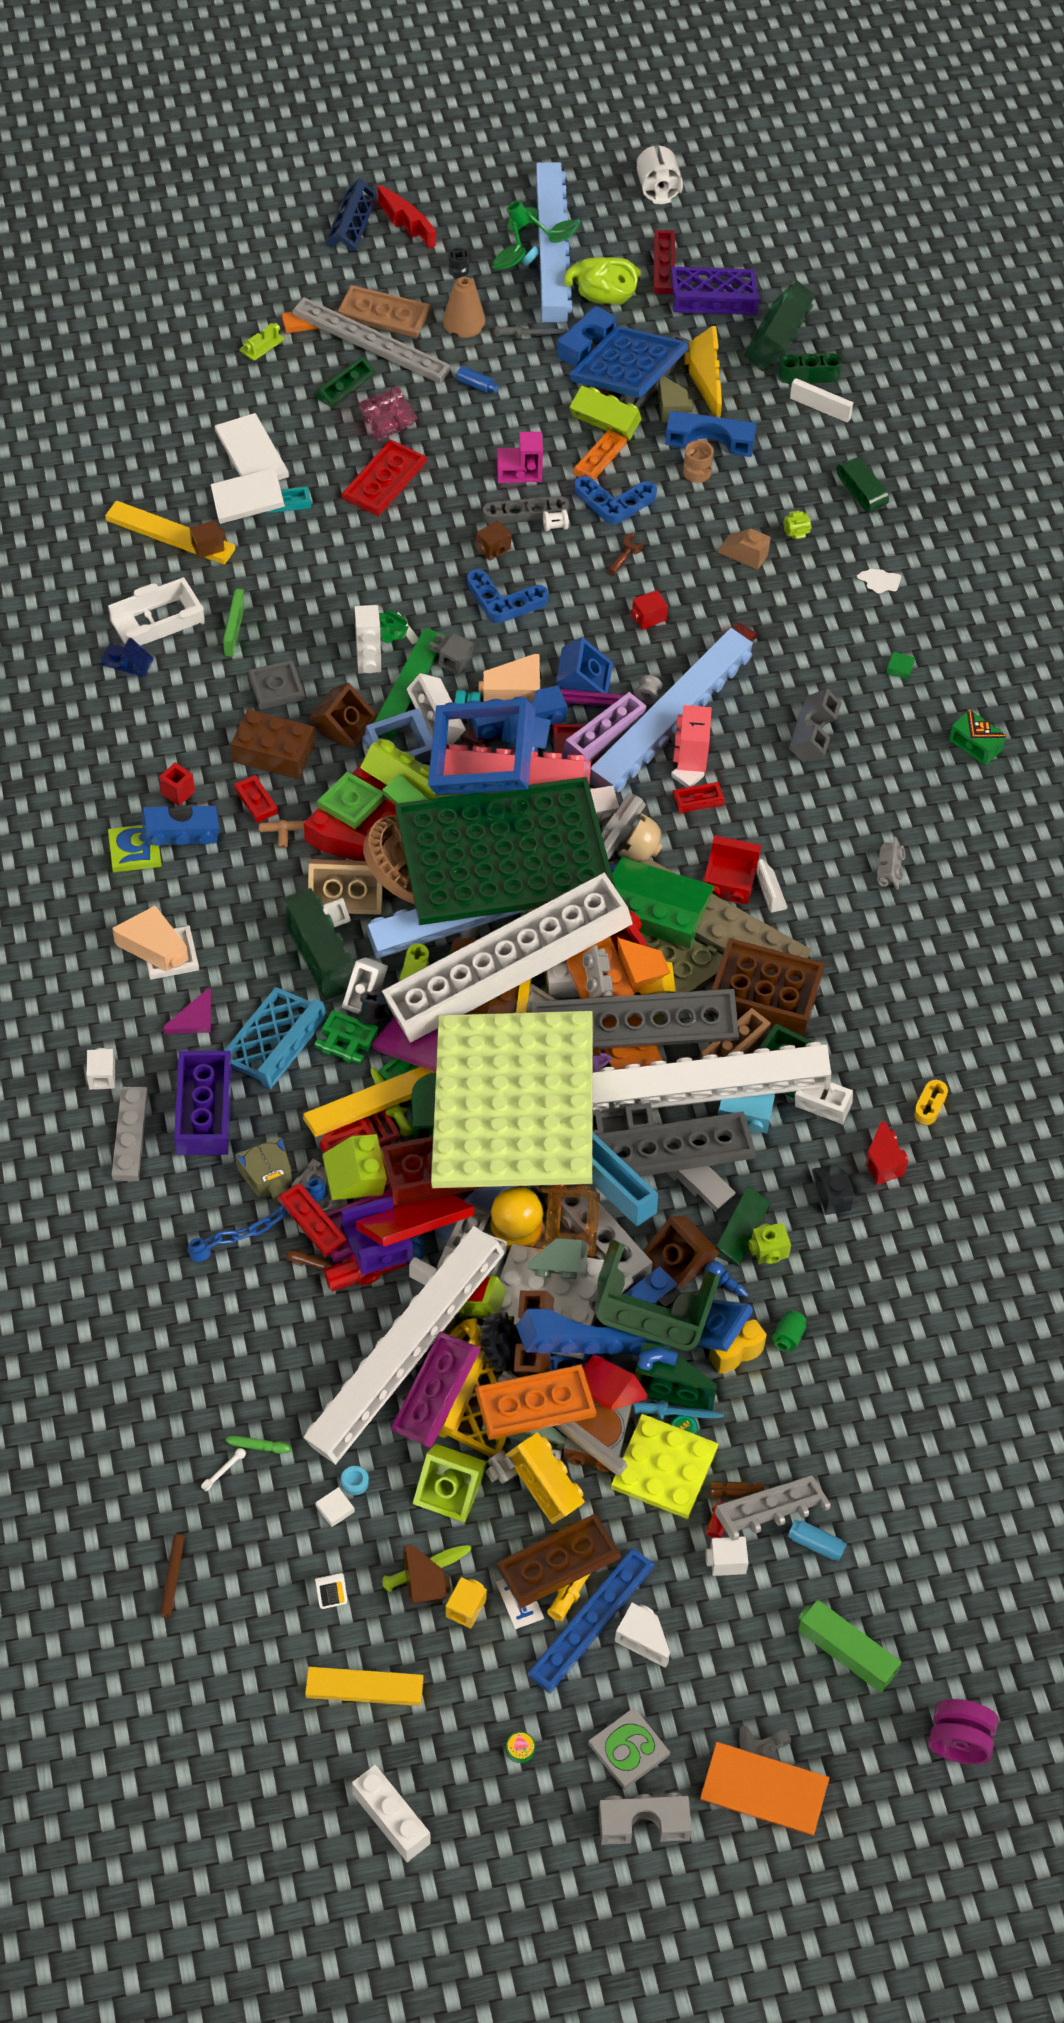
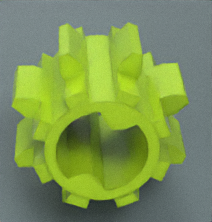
M794 511L789 512V516L784 517L783 524L787 537L792 536V539L805 538L806 534L810 533L811 520L807 513Z

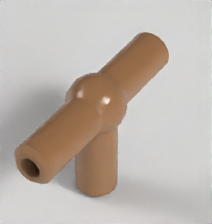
M280 820L278 822L259 823V832L278 831V847L285 849L288 847V831L304 830L303 823L306 820Z

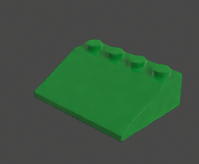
M622 857L612 876L615 888L627 905L628 910L633 911L640 918V933L690 949L713 893L714 885Z

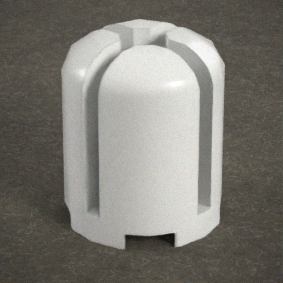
M654 146L646 148L639 155L636 167L644 196L646 195L654 204L670 203L671 199L679 191L681 193L683 187L676 157L670 149L664 146H658L657 154Z

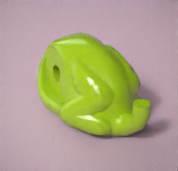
M587 258L575 263L565 272L564 285L570 287L573 285L574 280L579 285V294L586 299L598 304L622 305L634 294L641 271L632 262L624 258Z

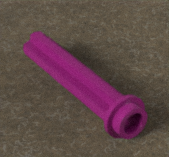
M561 689L565 702L610 707L625 696Z

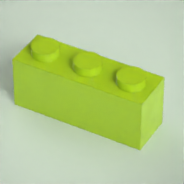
M582 385L569 407L573 417L602 430H611L627 438L628 441L632 438L642 419L635 405L631 403L624 404L612 395L605 396L594 387L587 388Z

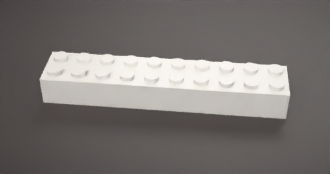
M603 873L388 987L382 992L390 1010L411 1043L437 1029L440 1015H463L633 923L627 905L607 875Z
M820 1042L806 1044V1047L802 1048L787 1045L780 1047V1050L769 1051V1049L763 1048L755 1050L752 1054L732 1052L727 1057L719 1058L718 1055H706L702 1057V1060L692 1061V1058H681L677 1060V1063L666 1064V1061H655L651 1063V1066L641 1067L640 1064H630L625 1066V1069L615 1070L614 1067L601 1068L600 1072L593 1073V1110L600 1109V1112H614L628 1105L651 1103L652 1108L827 1088L830 1087L831 1082L827 1045H821Z

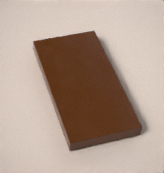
M594 1513L497 1562L496 1566L521 1609L620 1559L621 1556L597 1514Z

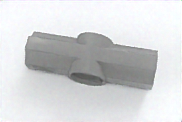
M628 793L616 812L609 816L601 828L608 860L618 845L623 843L633 829V823L646 806L644 801L637 795Z

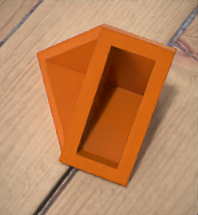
M618 938V956L634 993L671 973L661 950Z

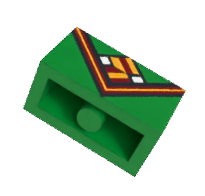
M969 710L952 725L949 741L986 766L1003 750L1007 735L985 721L980 715Z

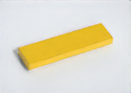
M308 1667L305 1695L306 1698L421 1706L424 1678L423 1675Z

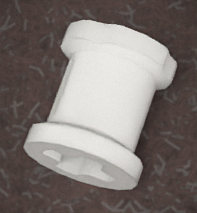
M566 509L555 513L543 512L545 532L555 528L568 529L569 523Z

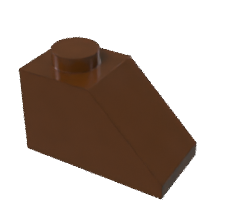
M405 1545L402 1551L410 1605L444 1601L447 1598L446 1593H450L449 1577L444 1576L443 1569L413 1545Z

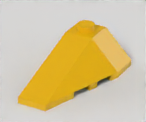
M711 326L689 342L688 352L684 353V365H688L689 374L713 416L720 418L722 398L719 360H717L718 339L716 326Z

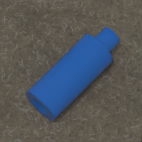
M461 366L457 372V381L485 393L490 391L496 393L498 391L499 385L494 383L493 378L465 366Z

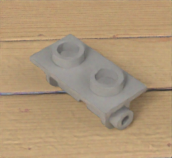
M896 836L893 838V844L885 842L880 847L879 863L886 865H878L877 881L881 886L893 883L897 890L899 889L900 879L903 878L901 863L905 859V850L903 846H900Z
M597 945L583 954V967L585 968L587 978L586 989L589 992V998H598L600 995L602 997H612L614 993L611 976L603 975V973L610 972L608 953H605V949H598Z

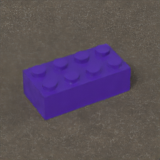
M179 1051L174 1133L176 1155H229L232 1083L230 1051Z

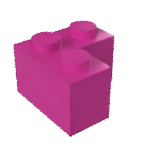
M542 431L519 432V448H497L498 483L542 482Z

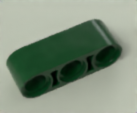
M835 353L785 355L780 360L778 378L785 384H792L795 378L806 383L836 382L840 378L842 358Z
M855 457L837 465L836 471L840 481L866 512L889 503L886 489L860 457Z

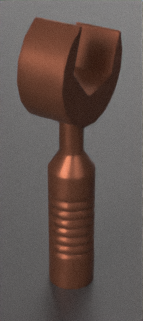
M635 533L625 536L623 543L625 552L620 553L607 571L610 575L614 576L627 560L628 554H638L643 550L644 541L638 545L630 543L635 539Z

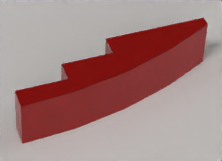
M382 185L377 186L378 203L395 228L403 225L412 238L420 236L428 248L435 247L436 229L427 218L398 194Z

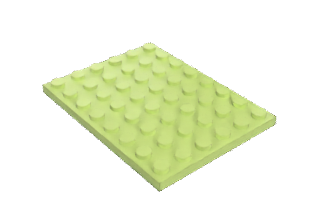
M592 1011L440 1015L438 1025L432 1188L592 1184Z

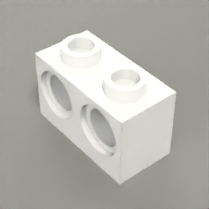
M831 1082L830 1087L796 1091L795 1107L840 1124L844 1123L853 1102V1090Z

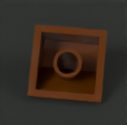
M345 683L333 687L309 717V721L324 737L354 749L365 735L366 725L374 723L378 715L350 683Z
M687 1216L669 1217L643 1250L652 1261V1269L656 1270L658 1267H661L678 1284L677 1289H680L703 1273L706 1264L713 1261L720 1253Z

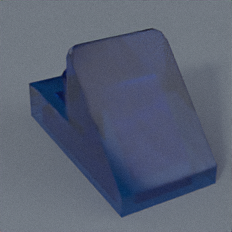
M130 637L125 646L109 643L101 658L102 666L141 677L146 676L154 661L153 657Z

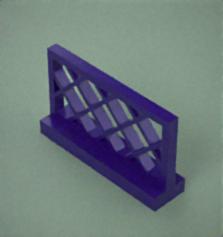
M671 267L674 297L673 312L757 315L760 295L757 293L754 269ZM677 274H678V275H685V276H687L688 278H686L685 280H682L681 278H679V277L677 276ZM705 275L708 279L703 281L698 276ZM726 276L729 279L726 282H724L719 277ZM740 277H750V280L744 282ZM693 280L698 286L694 288L688 283ZM714 281L719 287L715 289L709 284ZM735 282L741 287L736 290L730 284ZM681 288H684V289H686L687 291H679V290H680Z

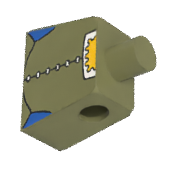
M276 1138L235 1154L237 1169L258 1197H263L271 1193L273 1200L279 1202L278 1196L287 1191L286 1187L292 1184L291 1169L282 1138Z

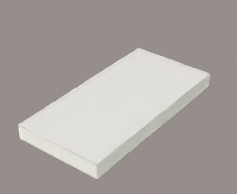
M256 413L215 425V432L240 476L275 467L279 480L289 477L286 466Z

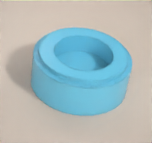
M533 246L520 262L524 266H528L540 253L539 250Z
M350 1466L343 1471L341 1486L346 1493L359 1495L368 1488L369 1478L365 1469L360 1466Z

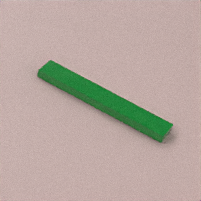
M424 628L375 722L409 711L413 702L407 688L420 673L428 675L439 654L429 649L430 642L439 644L435 641L436 634H442L445 638L446 634ZM399 728L380 734V736L394 740Z

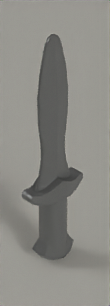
M517 324L515 327L495 326L494 328L496 336L516 335L517 338H521L523 334H562L567 332L563 329L554 328L527 329L521 327L520 324Z

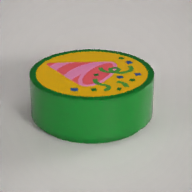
M526 1732L513 1733L507 1740L506 1753L513 1762L526 1763L534 1756L535 1741Z

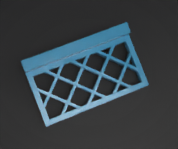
M275 987L224 1050L230 1051L231 1055L235 1052L243 1051V1058L231 1059L232 1068L260 1080L262 1086L271 1089L327 1019L324 1004L317 999L310 1002ZM278 997L287 1000V1004L276 1007L272 1005ZM306 1008L303 1014L293 1016L292 1009ZM289 1010L290 1017L276 1020L275 1014ZM272 1015V1022L258 1024L262 1017ZM292 1024V1028L288 1032L279 1034L278 1027ZM275 1028L276 1035L265 1038L261 1037V1031ZM258 1034L259 1039L244 1043L247 1035ZM278 1041V1045L274 1050L264 1051L263 1045ZM261 1047L262 1053L247 1056L246 1049ZM264 1061L258 1070L249 1066L251 1062Z

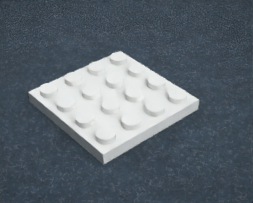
M512 1244L499 1279L507 1290L500 1312H507L508 1316H514V1324H518L520 1318H518L520 1290L547 1291L555 1298L554 1311L577 1323L594 1327L597 1317L595 1310L593 1311L590 1308L589 1301L597 1294L598 1276L604 1260L587 1258L585 1276L577 1275V1279L561 1278V1274L551 1273L550 1278L537 1277L535 1272L527 1269V1264L543 1249ZM585 1353L552 1354L583 1359Z

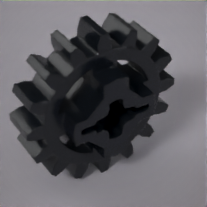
M507 1312L489 1314L488 1318L483 1319L485 1325L479 1327L482 1336H479L478 1340L481 1341L480 1351H484L483 1361H489L488 1368H494L495 1372L514 1370L516 1344H521L522 1342L516 1327L517 1324H514L515 1317L508 1316Z

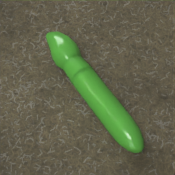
M234 1435L228 1436L225 1439L228 1444L236 1447L273 1451L276 1454L292 1451L288 1444L281 1441L272 1442Z

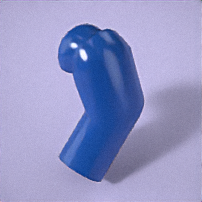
M655 1347L640 1353L638 1356L640 1358L638 1366L641 1369L650 1370L653 1362L657 1361L675 1366L678 1353Z

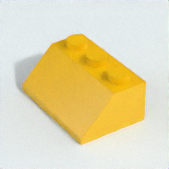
M537 1432L508 1452L506 1456L508 1455L515 1464L514 1469L551 1524H554L570 1514L585 1501L582 1498L583 1492L575 1482L572 1483L566 1475L568 1471L564 1463L560 1459L556 1460L552 1454V1447L549 1441Z

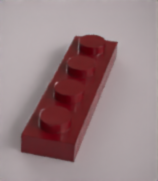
M654 230L653 294L673 295L671 267H675V230Z

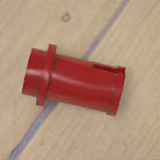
M717 1502L712 1507L713 1515L705 1531V1534L711 1538H722L725 1529L716 1516L715 1510L716 1506L724 1504V1502Z

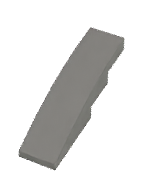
M670 1144L667 1146L671 1150H677L680 1148V1146H678L677 1144ZM644 1148L649 1154L655 1152L651 1148ZM709 1166L667 1172L674 1181L679 1179L694 1196L699 1194L715 1212L736 1193Z

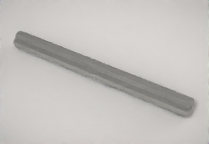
M504 1371L498 1381L501 1382L517 1377L509 1371ZM571 1422L554 1426L616 1475H621L627 1468L625 1460L577 1423Z

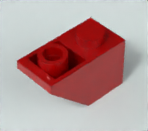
M885 1121L881 1122L865 1164L876 1185L904 1176L907 1164L909 1163L906 1152L901 1150L897 1144L894 1130L889 1129Z

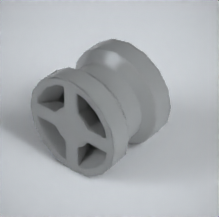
M645 675L640 679V686L636 689L635 696L644 704H654L658 699V693L662 690L663 684L657 677Z

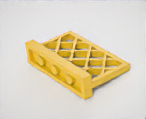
M480 1351L438 1435L443 1438L450 1436L492 1458L502 1451L507 1437L496 1438L497 1444L495 1449L486 1446L482 1435L487 1434V1431L480 1432L475 1421V1417L482 1415L481 1411L473 1414L468 1404L470 1399L477 1397L473 1390L475 1387L480 1386L478 1382L480 1375L487 1373L491 1383L497 1382L493 1373L495 1369L488 1368L489 1361H483L484 1351ZM469 1420L474 1434L469 1436L457 1431L460 1423Z

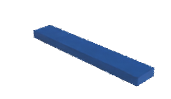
M632 1547L528 1672V1677L551 1693L654 1569L655 1564Z

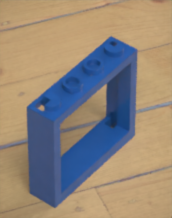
M515 697L512 700L491 699L487 702L472 700L462 704L448 702L445 705H436L428 786L436 795L528 789L535 718L534 706L527 698ZM519 714L514 771L443 776L449 720Z

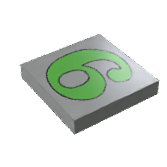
M635 1707L588 1742V1745L624 1790L670 1756V1751Z

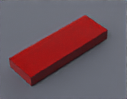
M300 1182L278 1196V1201L325 1258L347 1243L345 1236Z

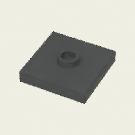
M293 660L248 670V676L260 710L305 700V694Z

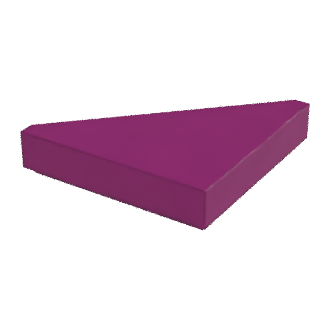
M211 989L205 990L164 1025V1034L211 1033Z

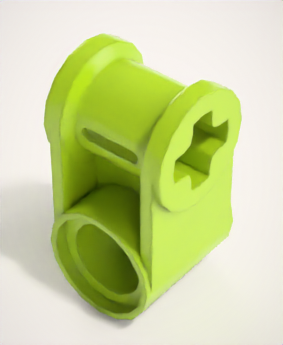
M413 944L408 948L400 981L429 966V951L425 945Z

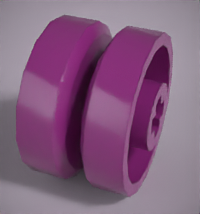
M962 1699L941 1700L936 1703L933 1717L935 1726L931 1728L928 1747L937 1755L954 1762L973 1765L985 1764L991 1761L994 1747L992 1738L996 1736L999 1717L988 1707L976 1702Z

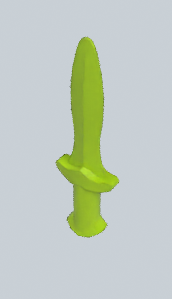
M371 1068L370 1071L375 1085L384 1082L378 1071ZM397 1104L387 1109L385 1113L395 1118L401 1129L400 1133L403 1136H409L412 1134V1127L404 1115L408 1109L402 1108Z
M465 1545L451 1548L430 1559L443 1568L464 1557L470 1552L471 1547ZM405 1570L392 1576L383 1577V1587L390 1592L396 1586L407 1582Z

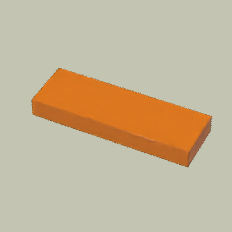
M608 430L573 468V475L577 477L587 476L595 480L627 444V438Z

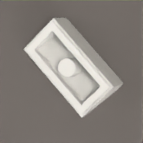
M763 859L759 860L756 876L769 911L786 910L787 905L773 869Z

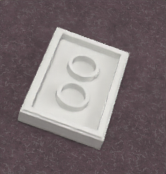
M275 467L211 484L220 524L285 507Z

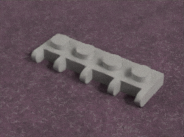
M809 1476L716 1506L715 1514L730 1539L734 1541L739 1539V1530L750 1527L755 1534L761 1532V1523L774 1519L776 1524L780 1526L785 1524L784 1516L798 1512L802 1518L809 1516L808 1508L819 1505L823 1511L830 1509V1502L814 1477Z

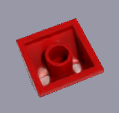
M593 1354L583 1368L593 1401L611 1411L647 1399V1393L634 1374Z

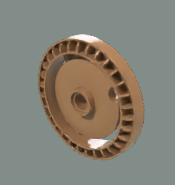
M390 815L378 820L368 832L363 846L365 860L375 878L386 889L399 898L414 904L397 816ZM392 835L385 841L382 847V838Z

